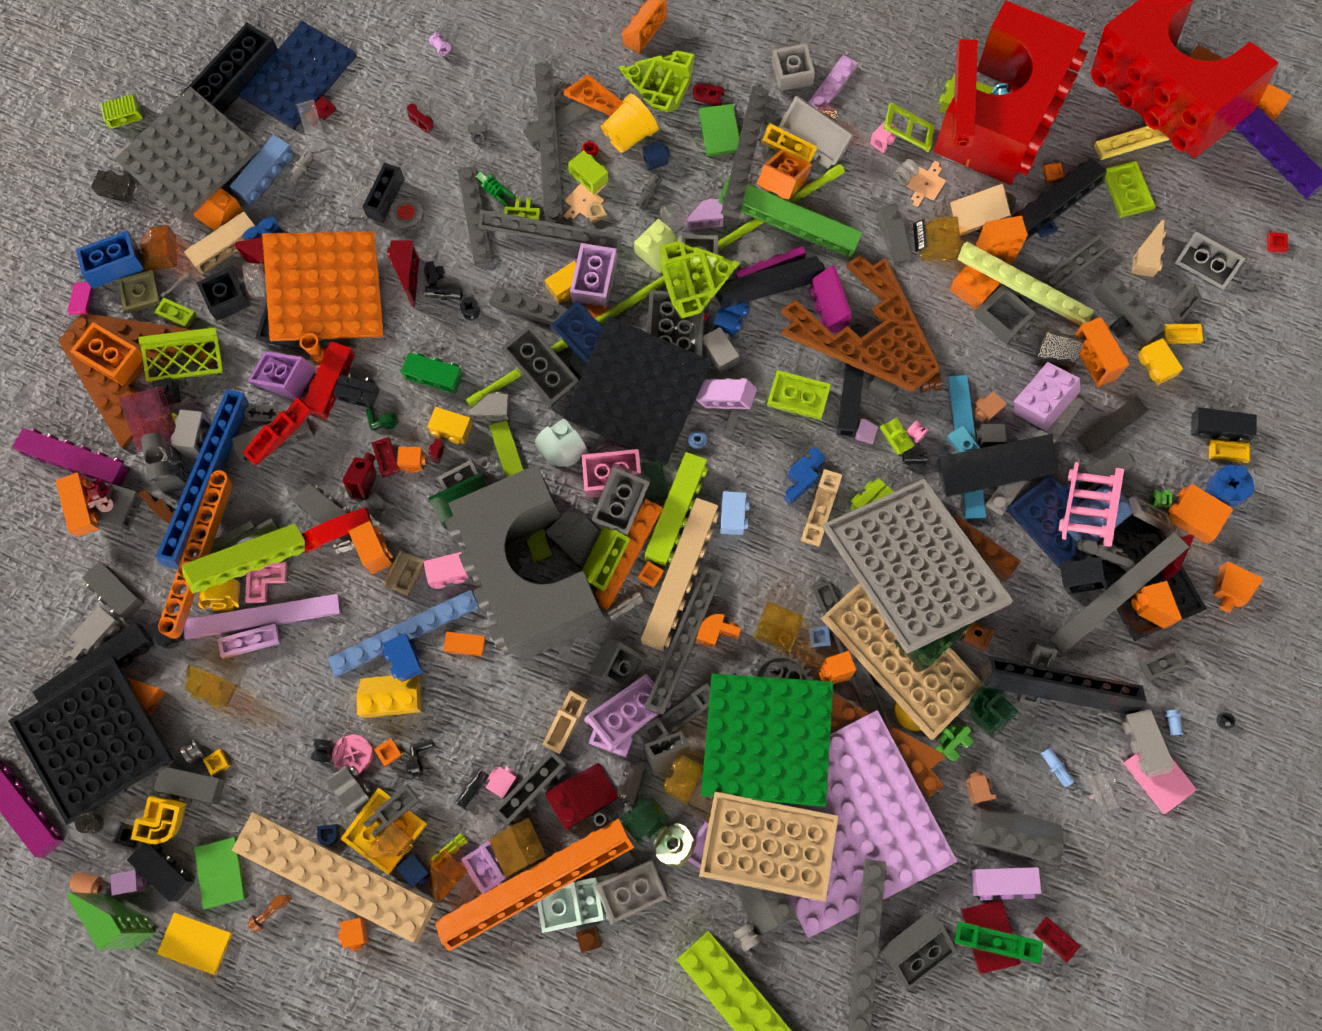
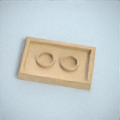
M1003 183L950 202L958 236L982 229L987 221L1012 217Z

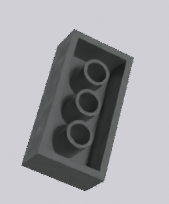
M530 324L501 347V353L549 408L579 383L575 375Z

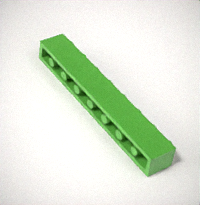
M728 176L718 202L720 204L724 202L730 176ZM747 184L741 208L742 213L843 256L852 257L862 232L854 227L841 224L837 220L829 219L821 213L810 211L804 206L791 203L788 199H782L771 192H765L754 185Z

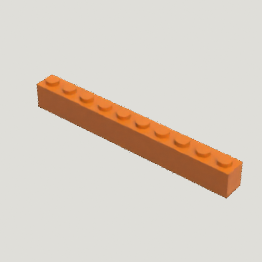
M619 819L609 822L606 826L590 833L587 837L572 843L560 852L554 853L544 861L536 863L528 870L518 873L512 879L499 884L487 893L481 894L469 903L461 905L460 908L443 915L435 921L441 943L451 951L633 849L634 846L625 827Z

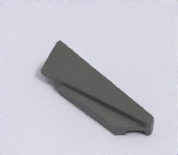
M272 518L258 526L249 521L215 538L210 554L280 528Z

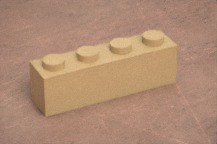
M242 212L226 224L221 225L211 234L206 235L195 245H191L184 253L200 274L203 275L238 250L234 244L244 241L243 233L255 225L245 212Z

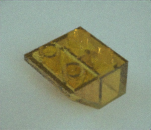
M768 601L753 638L790 653L805 616Z
M683 754L680 759L676 757L671 768L674 773L671 778L667 777L663 785L665 796L688 807L703 773L704 766Z

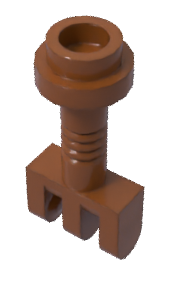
M289 894L278 895L269 903L270 906L258 917L252 916L247 923L249 929L254 933L261 931L264 928L263 922L278 909L286 906L291 901V896Z

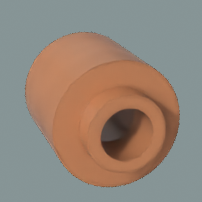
M80 872L72 876L69 888L73 889V892L101 893L104 888V882L100 876Z

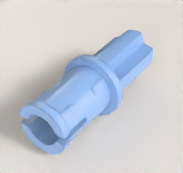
M1052 747L1040 754L1051 768L1050 771L1055 773L1064 787L1074 783V779L1063 765L1065 763L1061 762Z

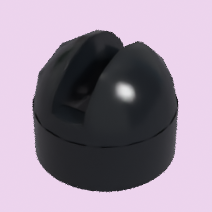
M1225 712L1218 715L1216 722L1220 728L1230 729L1235 725L1236 720L1232 714Z

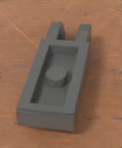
M1079 539L1076 543L1077 549L1082 552L1101 557L1103 560L1122 567H1133L1134 561L1128 559V555L1119 551H1116V554L1110 552L1111 548L1100 544L1097 546V543L1091 540Z
M406 784L374 811L375 813L364 822V825L368 828L379 818L382 820L383 823L372 832L375 838L384 832L387 827L392 826L421 800L412 788Z

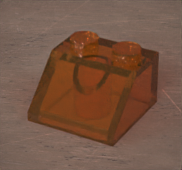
M169 225L150 227L140 238V256L144 270H141L142 272L177 267L176 235Z

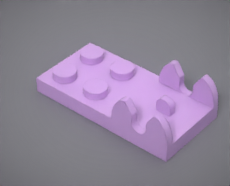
M647 674L589 713L584 720L586 724H590L605 742L609 752L614 751L622 741L626 742L637 730L659 715L645 708L655 684Z

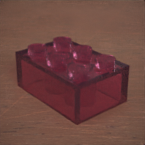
M155 387L119 398L138 452L143 451L141 438L148 433H159L164 436L166 442L171 443V436L175 432L176 426L162 387Z

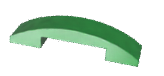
M957 921L954 943L1041 963L1044 941Z

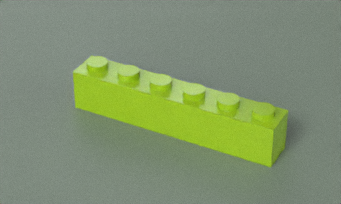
M685 452L645 552L646 561L667 568L668 563H671L675 554L673 552L675 545L678 546L682 536L680 534L681 530L685 528L688 521V512L692 510L695 503L694 497L701 491L703 484L700 482L702 477L706 478L709 470L707 459Z
M292 524L183 564V576L192 594L203 592L214 585L224 584L235 577H242L251 571L261 570L272 563H279L288 557L300 555L305 551V540L296 524Z

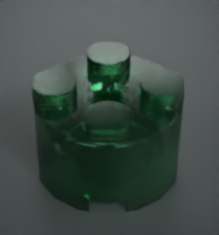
M642 797L636 803L637 807L632 812L628 810L621 817L622 825L638 844L643 843L642 838L646 835L649 838L653 836L664 825L663 819H669L668 814L653 797Z

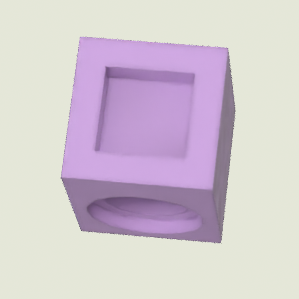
M137 870L111 874L112 896L145 892L147 880Z

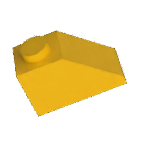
M575 261L545 279L547 290L558 304L571 298L570 289L576 267Z

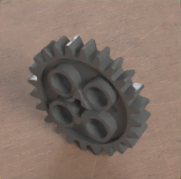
M774 651V657L767 653L766 661L760 658L761 665L754 664L757 671H750L756 677L781 678L783 670L787 666L788 671L785 679H788V675L791 672H796L800 680L813 679V677H807L811 670H804L806 662L800 664V657L794 660L792 652L786 657L785 651H782L781 656L778 655L777 651ZM771 665L779 666L780 674L778 676L771 675L769 671Z

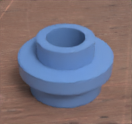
M694 431L689 435L688 443L693 449H702L707 443V437L701 431ZM696 437L701 439L699 442L694 441Z

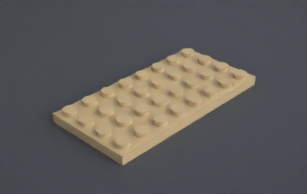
M860 583L821 617L823 622L930 740L934 739L985 688L982 686L980 679L942 638L906 654Z

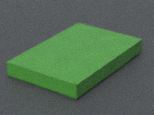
M733 104L699 108L706 157L736 153L739 134Z
M237 837L194 847L203 909L246 899L240 855L232 851Z

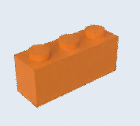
M77 472L55 480L68 532L79 537L99 530V516L94 511V507L89 508L87 504L90 498L87 489L91 487L88 478Z
M846 651L826 658L820 669L819 678L821 681L833 682V686L849 681L856 671L850 652Z

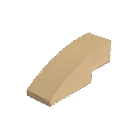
M576 689L570 690L542 745L561 754L591 697Z

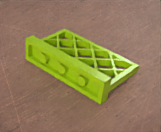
M216 328L138 337L147 383L169 377L174 380L223 373L219 334ZM208 342L215 343V349L211 354L203 349ZM188 345H194L198 348L192 356L184 351ZM169 347H175L179 350L173 358L165 354ZM155 349L159 354L152 361L147 357L146 350ZM200 351L208 355L203 364L194 359ZM181 353L189 357L184 366L175 361ZM162 355L170 360L164 369L156 364ZM212 358L217 361L218 369L210 370L205 365ZM192 361L200 365L196 372H190L186 369ZM173 363L181 368L174 375L167 372ZM154 365L162 370L158 377L150 378L149 371Z

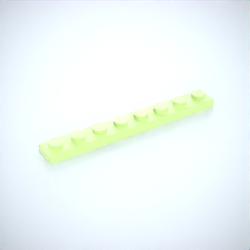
M966 242L963 244L957 260L1080 326L1090 322L1093 309L971 243Z

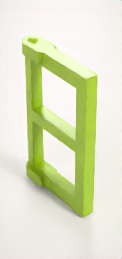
M891 102L883 129L929 152L932 146L935 125ZM894 111L908 118L905 133L891 126ZM914 122L928 129L925 143L911 137Z

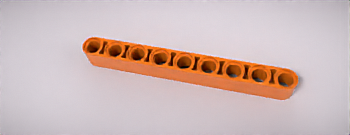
M221 470L213 472L209 478L159 621V631L172 639L178 638L182 634L196 594H192L183 576L182 565L210 554L233 487L232 479ZM221 479H225L222 484L218 485ZM219 496L216 502H212L213 498ZM212 514L211 519L206 521L207 516ZM206 532L205 537L200 539V535ZM197 550H200L199 554L196 557H193L194 553ZM184 587H187L186 592L184 594H181V590ZM180 605V610L174 613V609ZM174 624V628L168 632V627Z

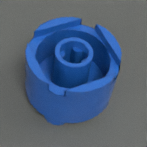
M1227 465L1211 476L1206 485V492L1234 508L1249 498L1254 492V481L1246 467Z

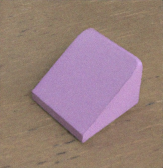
M861 418L855 439L873 445L878 426Z

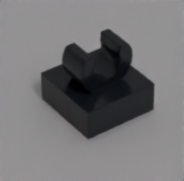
M433 261L426 262L424 274L428 286H436L437 280L444 278L443 273H445L443 266L435 267Z

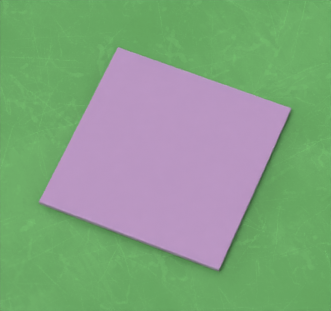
M878 710L830 734L826 807L775 803L838 816L826 901L822 902L786 894L808 938L859 912L864 858L886 861L883 900L957 862Z

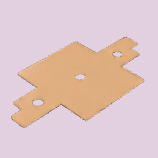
M934 161L928 171L919 167V173L912 177L907 187L915 191L911 197V200L914 201V206L918 207L924 196L934 201L945 184L946 180L938 176L942 169L938 167L939 162Z
M580 184L565 199V202L572 207L563 217L565 219L569 217L574 219L581 213L588 218V205L593 202L602 203L604 201L598 193L606 184L594 195Z

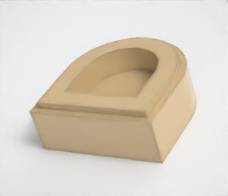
M593 202L587 207V216L591 224L607 218V212L601 203Z

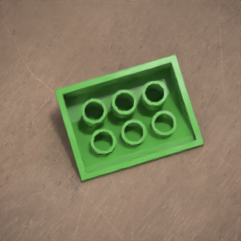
M76 892L67 894L69 901L98 950L135 948L155 933L152 928L154 924L148 916L108 894Z

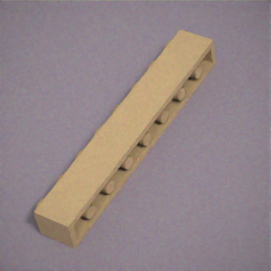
M696 498L642 635V644L663 652L665 647L669 648L673 637L670 636L672 628H677L680 619L677 618L679 610L683 611L686 604L684 597L686 593L691 592L693 586L691 579L693 575L697 576L700 568L698 561L700 557L704 558L707 547L704 546L707 540H711L714 531L711 529L713 523L717 524L720 516L718 505Z

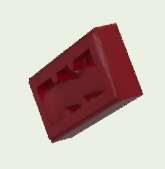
M390 437L371 442L381 476L385 478L401 472L397 465V458Z
M1047 916L1042 919L1032 932L1066 963L1070 961L1081 947Z

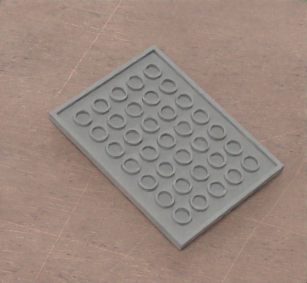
M925 479L823 525V529L906 654L1008 606L1013 601Z

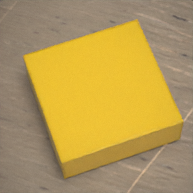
M218 749L202 759L211 777H215L231 767L222 749Z

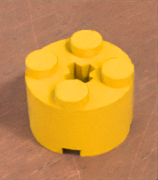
M230 579L224 584H217L203 592H199L198 607L206 610V607L212 608V612L220 613L234 611V607H239L240 582Z

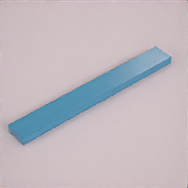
M967 375L948 376L954 431L964 426L976 442ZM983 490L962 494L966 521L986 519Z

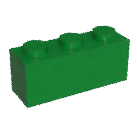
M408 352L401 370V374L406 380L454 394L457 393L463 377V372L459 365L455 363L447 364L438 358H426L420 353L413 354Z

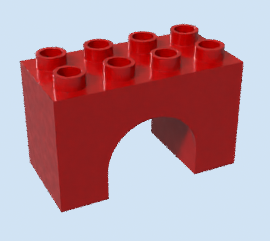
M1005 0L991 26L977 72L996 79L1001 83L1009 84L1011 93L995 95L976 89L975 137L971 147L952 145L953 97L946 110L933 152L965 166L969 159V168L1008 185H1012L1017 173L1027 176L1039 149L1042 147L1051 129L1053 121L1056 120L1065 98L1078 76L1076 72H1079L1088 54L1087 50L1080 48L1086 33Z
M1138 0L1105 25L1090 75L1097 86L1101 88L1106 87L1115 94L1123 107L1132 108L1140 114L1149 128L1161 131L1171 140L1172 145L1178 151H1186L1195 159L1256 110L1279 62L1251 41L1233 55L1222 60L1201 61L1190 58L1181 53L1176 48V44L1194 0Z

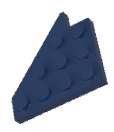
M1047 476L1008 507L1006 511L1053 563L1060 568L1059 564L1074 557L1076 552V540L1068 532L1066 540L1062 539V531H1059L1060 519H1063L1066 514L1071 483L1063 488L1053 476ZM1078 480L1076 481L1075 489H1078ZM1073 497L1072 506H1077V497Z

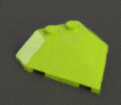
M675 51L672 52L673 55L666 57L660 55L635 62V65L625 67L623 65L618 68L652 109L671 112L678 109L691 82L695 59L694 54Z
M680 241L660 246L661 270L672 305L682 319L700 314L740 264L738 261L723 258V256L685 245V243Z

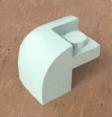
M562 419L550 428L547 426L535 439L536 448L546 461L558 467H569L579 461L582 455L588 454L581 437L565 419Z

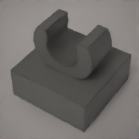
M486 124L467 125L468 133H472L471 139L473 142H476L475 136L477 134L481 135L482 141H485V135L482 132H487Z

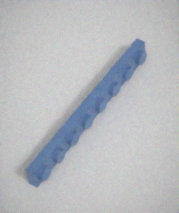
M468 590L327 659L334 675L338 677L384 655L382 651L385 649L384 642L404 633L412 640H415L479 609V606L472 591Z

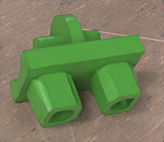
M960 724L956 728L953 725L948 729L944 728L940 732L942 735L938 738L941 744L935 750L955 762L961 755L956 747L961 744L967 748L974 742L969 734L971 732L968 726L963 727Z

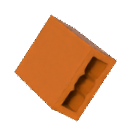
M1191 484L1189 487L1181 489L1177 495L1180 499L1177 503L1174 502L1168 509L1170 513L1168 517L1171 523L1208 545L1215 540L1233 508Z

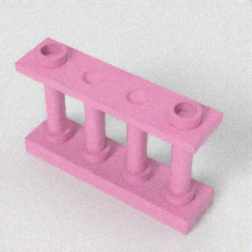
M1075 462L1074 470H1069L1068 481H1071L1065 519H1060L1059 531H1062V539L1066 540L1067 530L1100 535V537L1104 538L1103 546L1112 547L1124 469L1116 468L1115 475L1110 477L1079 473V463ZM1079 480L1108 484L1113 489L1112 492L1101 493L1075 489L1076 481ZM1073 497L1106 501V503L1110 504L1109 509L1099 510L1072 506ZM1070 514L1103 518V520L1107 521V525L1096 527L1070 523Z

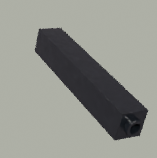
M817 256L809 257L727 280L715 296L722 309L809 285L814 277L825 271V267Z
M860 324L850 325V329L860 338L869 331V327H864ZM847 363L844 365L836 435L855 437L864 371Z

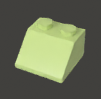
M657 219L634 242V252L661 275L660 246L678 241V238L671 228L660 219Z

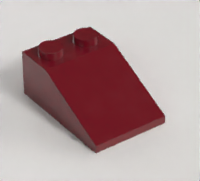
M391 240L390 247L387 248V257L391 260V265L398 275L411 306L415 307L420 257L412 240Z
M599 763L567 779L545 793L546 798L567 831L619 798Z

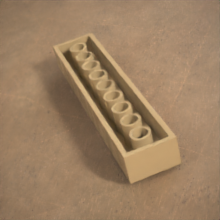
M251 813L232 848V851L413 943L419 942L438 904L258 813Z

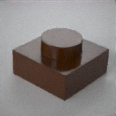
M596 926L576 932L581 953L602 947Z

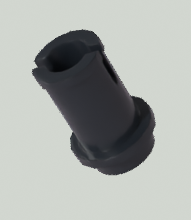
M907 451L902 455L903 464L907 466L911 464H927L928 456H925L927 452L910 453V451Z

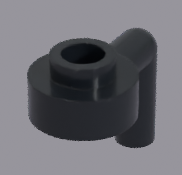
M432 739L410 746L411 757L409 762L406 763L408 773L414 777L423 775V767L418 752L434 747Z

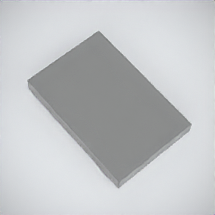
M652 859L595 884L611 925L668 899Z

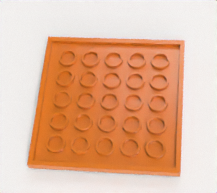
M375 231L262 234L270 341L300 340L307 333L315 334L318 340L383 337Z

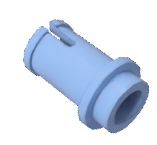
M1179 710L1166 711L1167 715L1165 717L1168 718L1170 736L1184 734L1180 718L1182 713Z

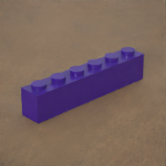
M1258 106L1256 110L1235 126L1236 130L1241 132L1248 142L1254 145L1260 151V154L1306 199L1322 188V169Z

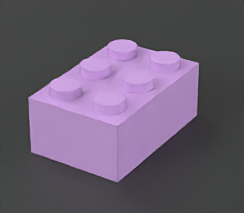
M581 243L570 289L572 302L578 301L583 304L608 307L618 260L617 249Z
M1047 362L1013 401L1015 415L1047 431L1080 393V378Z

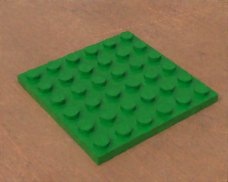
M712 674L701 796L714 798V793L719 792L772 803L826 807L833 682Z

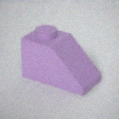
M711 198L702 201L687 218L688 230L723 227L722 204L718 203L719 199Z

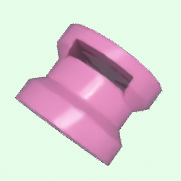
M916 420L906 433L909 437L914 438V442L918 444L928 433L929 429L923 427L921 422Z

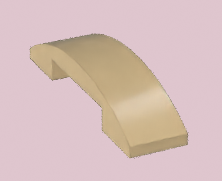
M824 469L801 538L802 542L817 547L820 546L825 531L823 525L828 521L842 474Z

